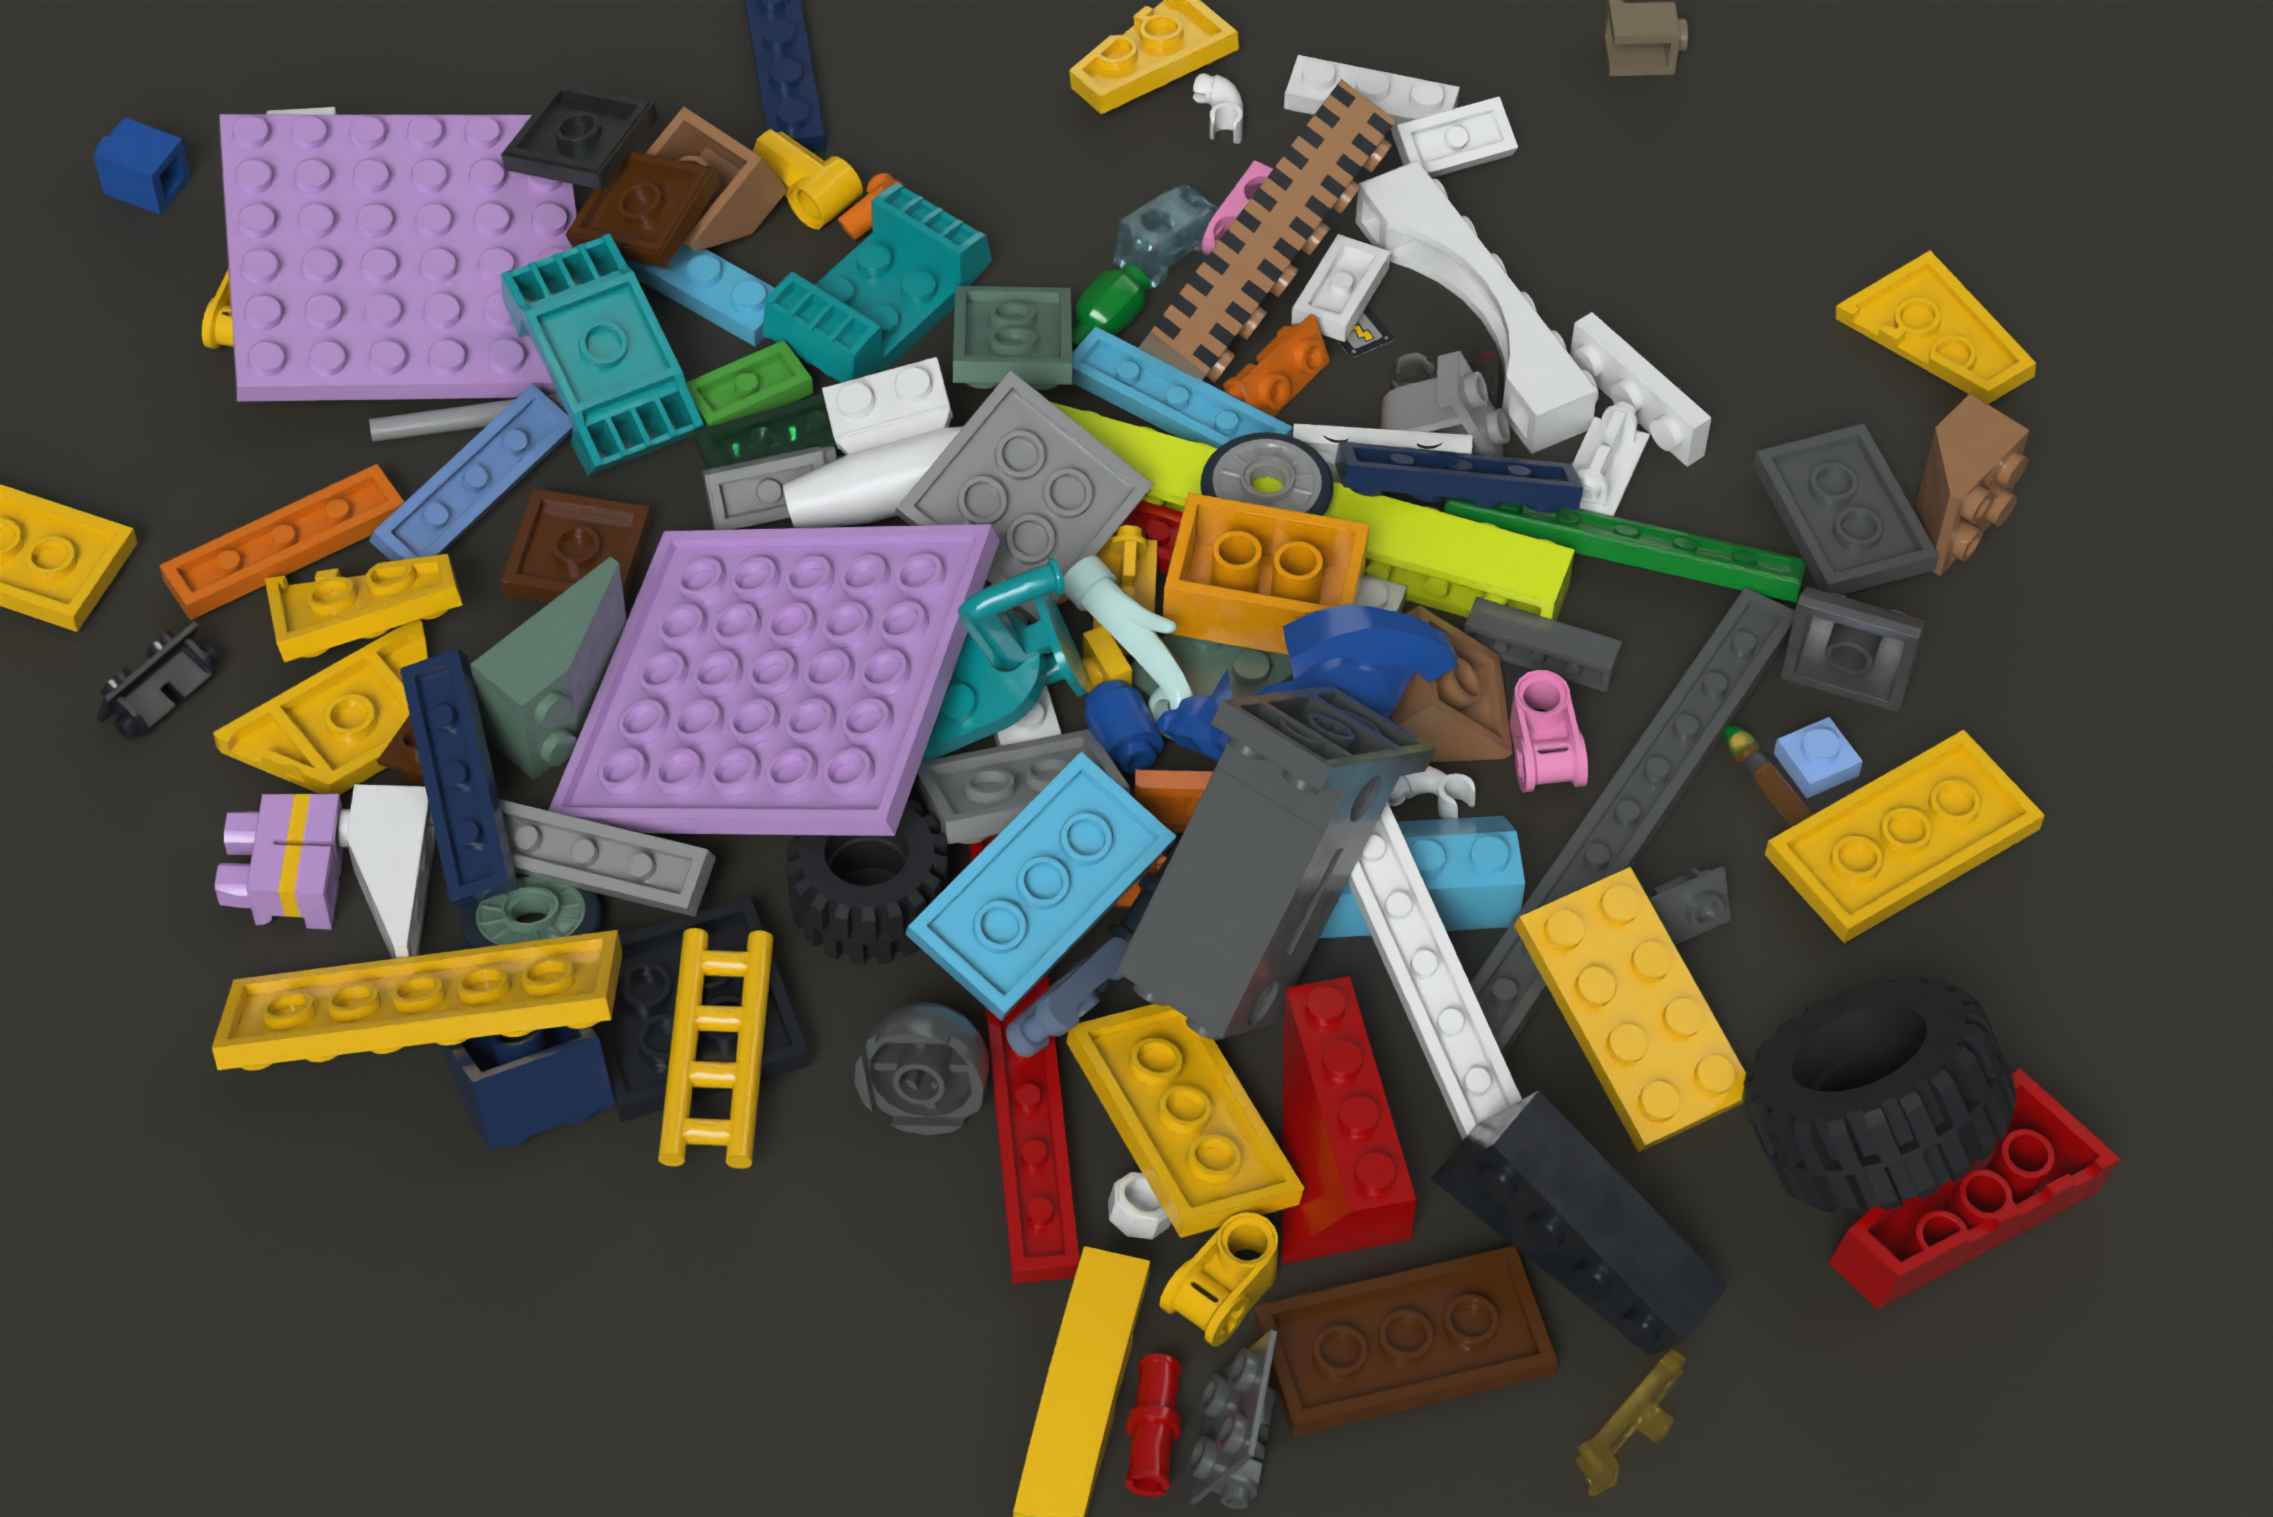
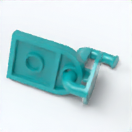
M1051 557L1048 559L1047 564L1029 569L968 596L966 601L960 605L958 614L962 625L967 630V634L922 761L936 759L1014 725L1034 707L1044 686L1065 679L1077 697L1087 694L1086 675L1082 659L1051 594L1055 592L1057 595H1062L1065 591L1062 571L1056 558ZM1034 599L1041 621L1026 626L1019 618L1005 611ZM1050 652H1053V654L1048 655V656H1046V657H1045V655H1044V653H1045V654H1048V653H1050Z

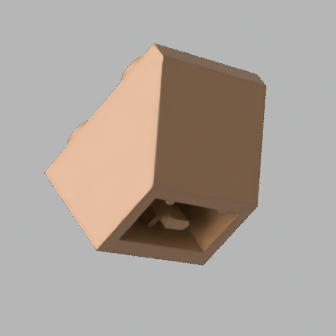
M1969 394L1935 427L1916 502L1919 521L1939 554L1936 569L1933 570L1939 576L1957 559L1962 562L1969 559L1980 544L1983 532L1991 524L1999 527L2006 521L2017 502V496L2012 494L2014 485L2023 474L2028 463V458L2023 453L2030 430L1972 394Z

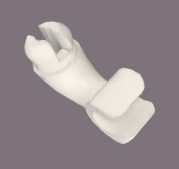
M1205 73L1198 75L1193 86V91L1195 92L1193 99L1198 104H1210L1212 107L1210 110L1209 139L1215 140V134L1218 131L1227 129L1233 131V143L1239 144L1242 140L1243 103L1239 91L1227 78L1218 74L1215 76Z
M1428 766L1425 772L1400 776L1388 800V804L1395 807L1402 804L1406 798L1410 799L1424 793L1435 794L1438 796V813L1442 819L1458 818V806L1454 799L1466 802L1471 808L1475 807V785L1471 778L1464 774L1455 773L1447 775L1439 769Z

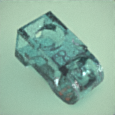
M1183 184L1170 192L1166 191L1120 220L1114 263L1121 268L1126 263L1138 267L1148 277L1151 284L1149 289L1152 290L1166 280L1168 267L1190 252L1202 250L1205 231L1219 207L1209 202L1189 185Z

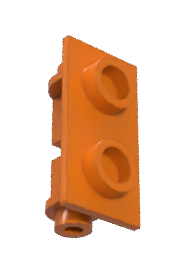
M1310 314L1300 324L1283 326L1277 332V336L1256 356L1258 365L1248 363L1235 377L1229 378L1224 383L1223 389L1225 393L1274 417L1330 362L1315 315Z

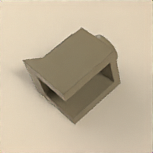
M1606 0L1602 36L1609 76L1675 75L1678 52H1686L1688 45L1686 18H1678L1675 2L1625 3L1621 0Z

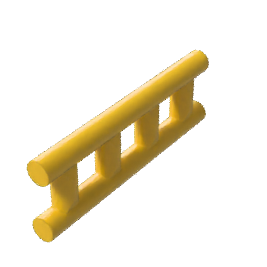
M690 928L683 932L658 1160L666 1166H680L685 1162L687 1145L727 1146L726 1164L733 1168L745 1169L752 1165L774 937L769 932L757 930L748 934L746 951L707 950L708 933L702 929ZM704 977H744L741 1006L702 1005ZM699 1031L738 1032L735 1062L696 1061ZM693 1087L733 1089L730 1119L690 1118Z

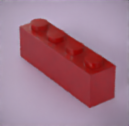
M1350 976L1287 987L1283 1020L1282 1152L1304 1186L1299 1205L1282 1210L1281 1265L1411 1240L1417 1199Z

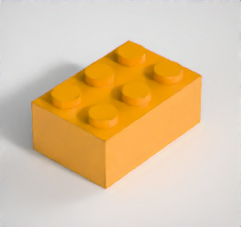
M1188 493L1164 586L1163 617L1174 621L1177 625V630L1171 634L1289 655L1285 644L1283 626L1318 610L1345 604L1357 605L1365 572L1370 524Z

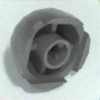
M919 1002L905 1004L880 1018L861 1046L855 1064L854 1084L863 1104L871 1112H873L876 1104L883 1112L892 1116L889 1125L904 1132L926 1136L952 1133L963 1126L966 1117L974 1112L976 1115L983 1104L987 1090L990 1056L978 1029L965 1015L945 1005Z

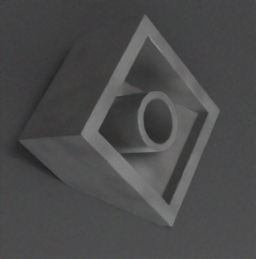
M1807 587L1800 594L1796 606L1780 679L1900 713L1927 621L1906 615L1901 611L1887 610L1849 599L1841 594L1827 593Z

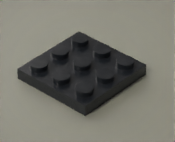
M751 897L697 912L695 917L687 915L619 935L623 953L612 1018L608 1021L598 1022L591 1026V1028L600 1040L620 1122L664 1109L683 932L690 928L706 931L709 935L707 950L746 951L748 934L757 930L763 931ZM773 955L760 1080L810 1066L809 1050ZM705 976L702 1005L741 1006L744 977ZM699 1031L696 1061L735 1062L738 1032ZM693 1087L691 1101L729 1090V1088Z

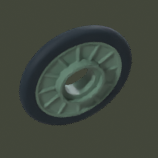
M515 872L518 889L465 906L460 919L462 936L468 947L473 949L597 933L602 919V907L595 892ZM528 913H543L547 915L544 919L532 923L516 921L518 917Z

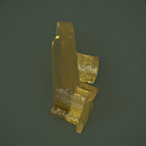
M1671 1349L1598 1434L1577 1448L1581 1456L1577 1457L1575 1462L1590 1484L1589 1494L1591 1497L1616 1485L1620 1465L1615 1459L1614 1454L1636 1429L1656 1444L1670 1430L1674 1418L1659 1408L1657 1404L1684 1372L1680 1368L1687 1359L1674 1349Z

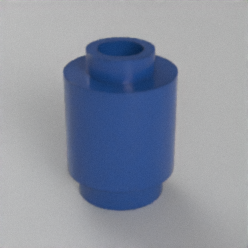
M1124 680L1107 681L1091 690L1084 702L1086 707L1084 719L1094 738L1104 747L1120 773L1135 774V770H1147L1154 764L1156 757L1162 751L1164 742L1141 693L1131 688L1130 684Z

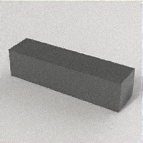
M1476 597L1464 626L1465 634L1498 653L1502 661L1531 670H1548L1558 674L1564 680L1606 693L1619 665L1622 641L1479 597Z

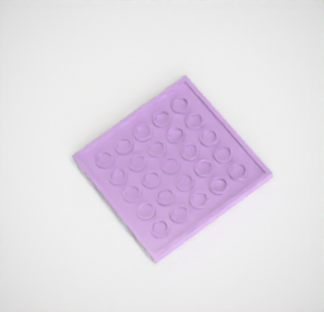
M219 114L237 402L517 398L532 383L545 395L557 394L530 335L519 338L502 298L501 273L515 270L533 261L536 262L555 253L572 248L565 234L577 217L573 184L508 171L504 167L501 157L502 152L532 115Z
M992 524L664 531L548 811L638 833L895 836L967 634V630L961 623L958 609L968 596L983 589L1000 542Z

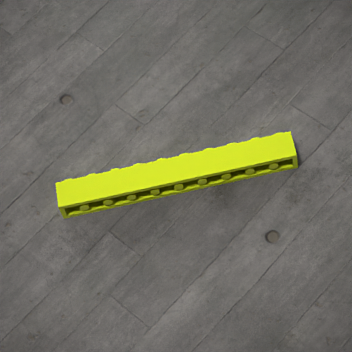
M1051 402L1153 484L1150 491L1142 499L1143 501L1183 513L1188 493L1202 495L1200 481L1203 468L1217 448L1206 443L1192 442L1163 434L1149 427H1139L1103 417L1092 411H1082ZM1269 477L1259 478L1251 483L1255 490L1266 494L1277 492L1283 487L1278 480ZM1333 482L1334 488L1331 503L1323 516L1370 524L1364 575L1407 586V601L1466 618L1470 614L1476 597L1557 621L1570 585L1574 549L1557 545L1546 539H1536L1500 529L1489 523H1479L1443 513L1433 507H1422L1384 495H1360L1350 490V488L1343 487L1341 483Z

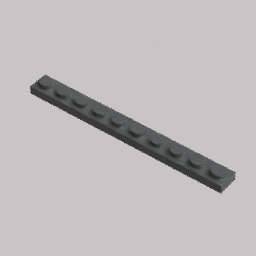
M1746 587L1743 589L1471 981L1472 990L1503 1058L1549 992L1544 979L1514 924L1524 914L1628 867H1634L1724 735L1726 728L1732 723L1790 638L1795 610Z

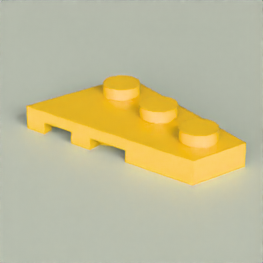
M448 554L377 563L370 568L366 575L342 577L338 568L317 571L314 577L316 582L294 585L288 584L286 576L265 578L276 643L284 663L300 657H316L325 653L329 648L356 639L375 638L391 628L419 619H434L450 609L463 605L455 572Z

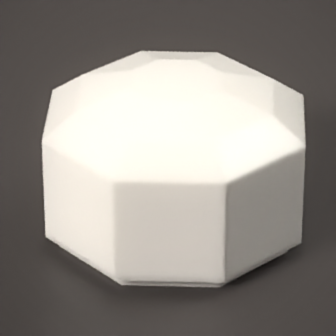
M1130 1172L1114 1183L1108 1199L1109 1221L1126 1236L1154 1239L1170 1227L1171 1221L1143 1173Z

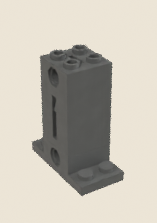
M1332 685L1221 701L1210 724L1228 734L1230 738L1116 972L1135 983L1133 989L1140 997L1157 1005H1169L1187 1017L1185 1022L1190 1029L1206 1038L1213 1040L1224 1039L1277 1022L1285 1006L1286 988L1296 985L1400 776L1425 772L1436 751V748Z

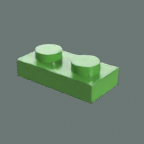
M785 340L686 382L689 393L703 421L704 426L702 429L709 439L813 394L812 377Z

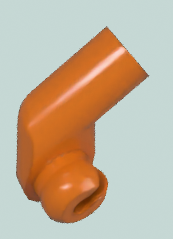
M879 173L873 176L867 185L868 194L837 219L841 227L854 241L872 228L871 201L896 182L903 185L900 180H895L889 173Z

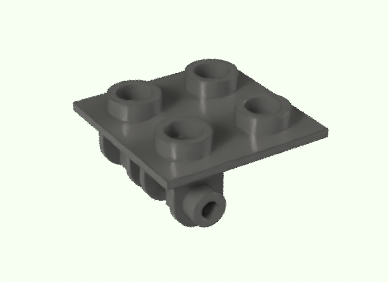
M1270 1330L1249 1349L1243 1348L1230 1366L1219 1375L1213 1374L1207 1381L1199 1404L1200 1413L1206 1415L1202 1436L1194 1444L1187 1465L1188 1474L1194 1477L1189 1498L1190 1504L1196 1505L1210 1492H1215L1221 1495V1503L1224 1506L1232 1509H1245L1248 1507L1249 1500L1257 1496L1263 1464L1260 1461L1264 1459L1265 1447L1262 1443L1268 1439V1427L1270 1426L1276 1396L1275 1391L1270 1388L1271 1380L1269 1373L1277 1331Z

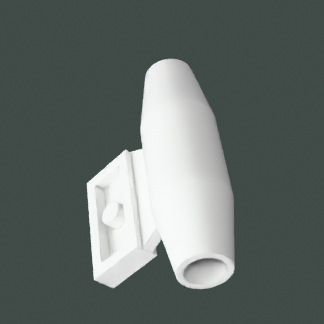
M937 357L822 388L833 437L838 449L846 456L783 484V491L794 528H832L861 525L898 516L895 514L896 507L964 427L949 428L953 414Z

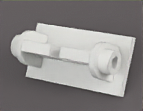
M1616 402L1614 406L1606 408L1602 419L1598 417L1593 418L1572 465L1583 486L1579 509L1615 516L1650 437V434L1637 430L1638 420L1635 416L1636 411L1627 402Z

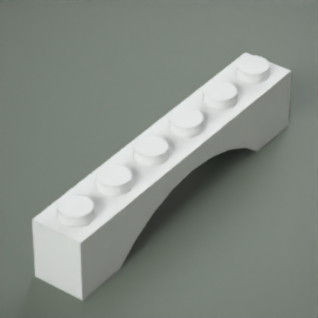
M1417 160L1359 183L1361 188L1358 190L1355 223L1371 244L1391 251L1390 262L1410 268L1439 282L1461 298L1482 320L1496 343L1504 369L1505 388L1502 410L1507 417L1508 424L1530 453L1533 454L1588 431L1594 417L1595 404L1599 397L1594 378L1587 370H1581L1572 359L1560 334L1555 330L1551 331L1537 314L1531 297L1526 292L1518 290L1508 277L1505 266L1499 256L1494 253L1490 254L1477 237L1476 230L1470 219L1466 216H1461L1448 200L1447 193L1438 179H1432Z

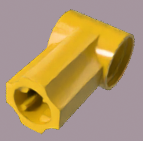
M769 129L757 138L752 151L764 159L788 191L784 196L788 198L793 212L806 226L819 230L862 197V182L855 170L845 160L837 156H831L824 161L782 131L776 133Z

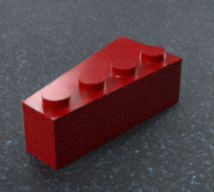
M2019 1068L2011 1075L2016 1090V1104L2009 1128L2004 1138H1996L1995 1150L1984 1162L1977 1160L1971 1165L1968 1175L1956 1183L1950 1180L1937 1187V1193L1922 1200L1919 1196L1902 1201L1903 1206L1885 1211L1880 1206L1870 1208L1867 1213L1848 1229L1828 1264L1879 1310L2097 1194L2121 1158Z

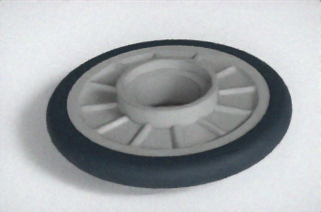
M1269 432L1243 435L1219 447L1207 460L1200 481L1201 493L1205 496L1323 516L1327 511L1334 488L1329 466L1315 449L1294 437ZM1269 477L1278 480L1283 487L1277 492L1266 494L1255 490L1251 483L1256 479Z

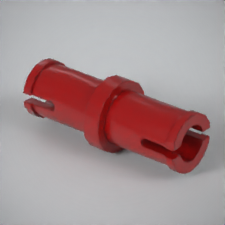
M1165 1354L1146 1355L1142 1361H1138L1135 1408L1129 1411L1126 1419V1433L1131 1437V1447L1125 1486L1130 1492L1144 1497L1162 1496L1165 1494V1490L1169 1491L1171 1484L1169 1476L1173 1442L1181 1435L1182 1421L1180 1415L1176 1412L1182 1366L1177 1359Z

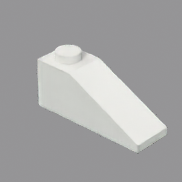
M354 784L351 808L342 809L339 815L340 847L349 848L354 873L391 958L419 956L436 840L425 786Z

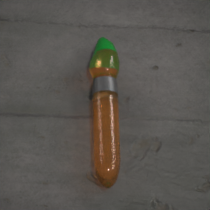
M1729 725L1724 735L1733 758L1736 762L1744 765L1750 776L1786 821L1793 827L1812 816L1813 814L1770 760L1760 752L1755 738L1743 728Z

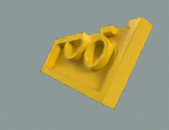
M1163 0L1154 9L1145 6L1133 16L1134 26L1123 35H1110L1069 70L1071 88L1100 114H1104L1239 50L1238 31L1201 0Z
M1931 250L1836 305V320L1967 394H1972L1986 404L1992 403L2035 377L2036 362Z

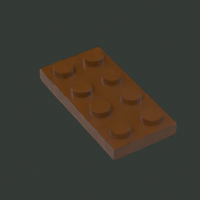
M1514 1246L1255 1306L1254 1320L1260 1338L1270 1330L1277 1331L1270 1370L1292 1438L1556 1375L1558 1360L1517 1248Z

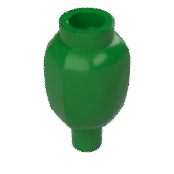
M1126 263L1120 270H1105L1086 288L1076 304L1075 318L1077 325L1072 329V352L1095 326L1117 336L1140 314L1146 302L1145 293L1149 290L1151 284L1148 277L1138 267Z

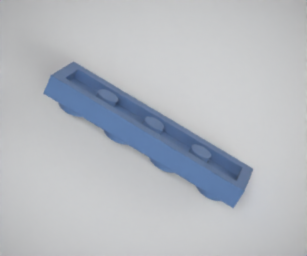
M532 383L376 528L369 542L390 561L444 554L573 432V424L570 417Z

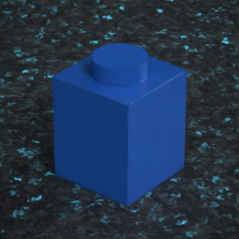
M126 117L121 120L109 136L102 138L93 154L103 194L158 215L163 214L192 178L182 138Z

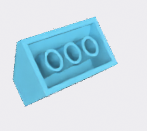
M1504 816L1397 822L1446 931L1508 928L1522 908L1525 879L1517 830ZM1348 882L1319 938L1371 935Z

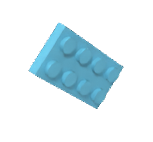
M1080 752L908 926L906 935L998 1019L1003 1021L1173 845L1177 836L1083 752Z

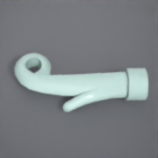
M1098 556L1085 557L1072 566L1063 577L1065 584L1064 593L1079 610L1088 611L1159 685L1148 702V710L1154 722L1156 723L1165 711H1169L1168 702L1170 703L1171 710H1175L1182 699L1194 696L1189 681L1168 647L1156 633L1171 634L1177 630L1176 623L1149 611L1127 595L1116 584V576ZM1157 726L1160 735L1171 739Z

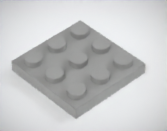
M1010 370L896 507L895 514L910 526L992 524L1000 542L984 584L989 587L1029 569L1047 564L1048 559L1051 557L1056 558L1064 577L1068 570L1083 558L1098 555L1116 533L1117 529L1147 495L1153 484ZM1055 592L1051 593L1056 605L1065 595V593L1062 595H1057ZM1034 599L1013 607L1033 624L1041 621Z

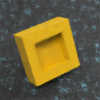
M1103 626L1083 633L1082 662L1085 668L1087 693L1089 694L1098 685L1111 680H1124L1132 688V668L1112 635Z

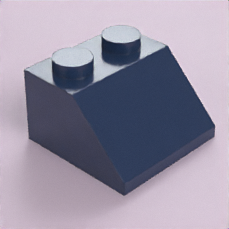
M567 1026L534 1030L520 1037H506L499 1034L469 1038L456 1045H440L469 1118L490 1150L502 1146L514 1147L524 1144L537 1133L562 1124L584 1122L593 1117L597 1111L615 1105L600 1040L591 1027L572 1029Z

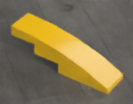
M1084 1246L1047 1374L1017 1493L1013 1517H1086L1115 1419L1116 1401L1132 1349L1133 1331L1150 1276L1149 1260Z

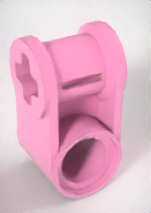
M1548 670L1527 672L1519 678L1515 686L1509 719L1510 734L1515 751L1516 773L1521 791L1523 793L1534 792L1536 785L1569 781L1572 782L1574 787L1586 786L1588 780L1587 752L1583 735L1578 730L1570 689L1566 681L1558 674ZM1534 709H1542L1546 712L1536 711Z

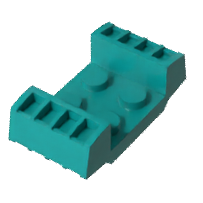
M898 182L885 189L871 201L873 233L823 278L813 285L796 273L791 272L765 300L762 335L776 343L785 340L793 353L804 359V362L812 364L823 371L828 377L831 376L841 383L872 375L878 370H888L955 308V286H970L992 262L985 234L980 231L978 232L962 220H958L942 208H938Z
M610 233L585 244H579L566 251L555 253L542 260L533 261L515 270L501 273L502 298L519 338L530 335L573 424L571 445L588 477L688 439L699 433L704 424L687 388L683 371L633 270L627 266Z

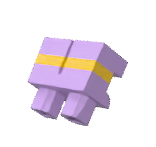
M262 794L259 811L227 813L224 827V844L227 854L252 855L250 864L220 863L218 865L215 891L219 905L251 908L256 925L269 923L272 920V916L301 917L305 920L306 928L332 930L339 889L338 877L341 876L345 847H340L338 840L339 815L343 809L340 795Z

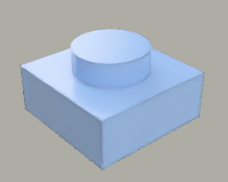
M1830 717L1778 738L1774 749V755L1807 799L1858 777L1863 763Z

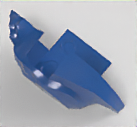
M1345 604L1315 611L1283 626L1285 644L1291 661L1294 681L1267 685L1254 696L1332 685L1386 719H1389L1414 674L1419 673L1426 682L1434 681L1457 667L1458 656L1446 633L1415 616L1373 606ZM1228 669L1220 679L1212 695H1194L1182 699L1177 709L1165 711L1155 723L1178 745L1212 758L1216 764L1230 736L1210 723L1221 701L1233 699Z

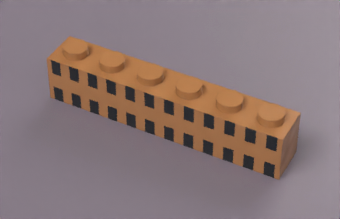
M1341 79L1138 348L1200 380H1203L1206 376L1215 383L1235 357V354L1227 349L1228 345L1237 334L1245 340L1249 338L1267 314L1259 306L1261 301L1269 291L1276 297H1279L1299 271L1290 262L1300 249L1310 256L1330 229V227L1322 222L1323 218L1331 208L1341 214L1361 188L1352 179L1362 166L1372 172L1392 145L1383 138L1396 120Z

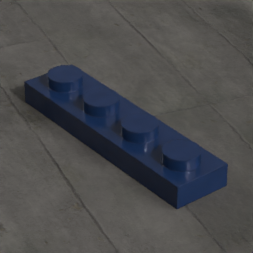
M744 0L765 131L769 129L776 133L782 131L811 152L826 151L825 135L801 0Z
M1343 441L1338 443L1335 465L1343 487L1350 488L1353 492L1364 496H1380L1385 491L1408 493L1411 497L1425 502H1438L1443 497L1467 499L1474 505L1487 508L1498 507L1503 502L1524 504L1529 509L1541 513H1555L1560 508L1579 510L1583 493L1582 483L1573 465L1570 463Z
M457 648L400 668L450 903L462 908L518 889L468 656Z

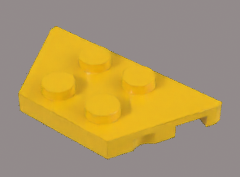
M419 619L403 624L214 731L213 736L216 747L222 754L318 794L341 795L353 788L354 784H360L388 768L379 765L377 760L410 715L400 668L428 659L423 622Z

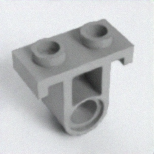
M1461 351L1438 356L1437 378L1395 388L1389 391L1382 401L1380 429L1473 435L1472 454L1503 457V444L1508 443L1510 440L1509 424L1504 411L1501 408H1494L1488 398L1483 376L1478 371H1472Z

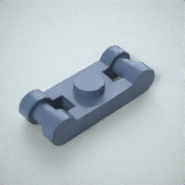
M1114 937L1097 948L1088 958L1080 960L1061 975L1008 1025L1006 1036L1011 1048L1022 1057L1029 1058L1047 1046L1049 1036L1060 1037L1078 1024L1079 1018L1100 1001L1097 996L1106 990L1108 980L1124 978L1116 970L1129 943L1122 938Z

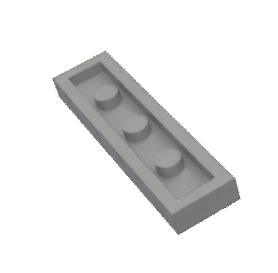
M499 799L516 873L676 913L696 916L716 859L708 849Z

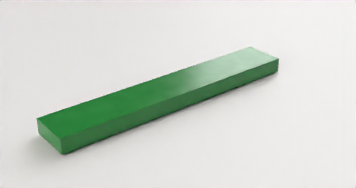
M1448 497L1443 512L1479 523H1489L1500 529L1528 537L1546 539L1557 545L1574 549V553L1741 591L1746 587L1763 596L1797 603L1807 563L1802 558L1584 509L1560 508L1555 513H1541L1529 509L1524 504L1502 502L1498 507L1487 508L1474 505L1467 499Z

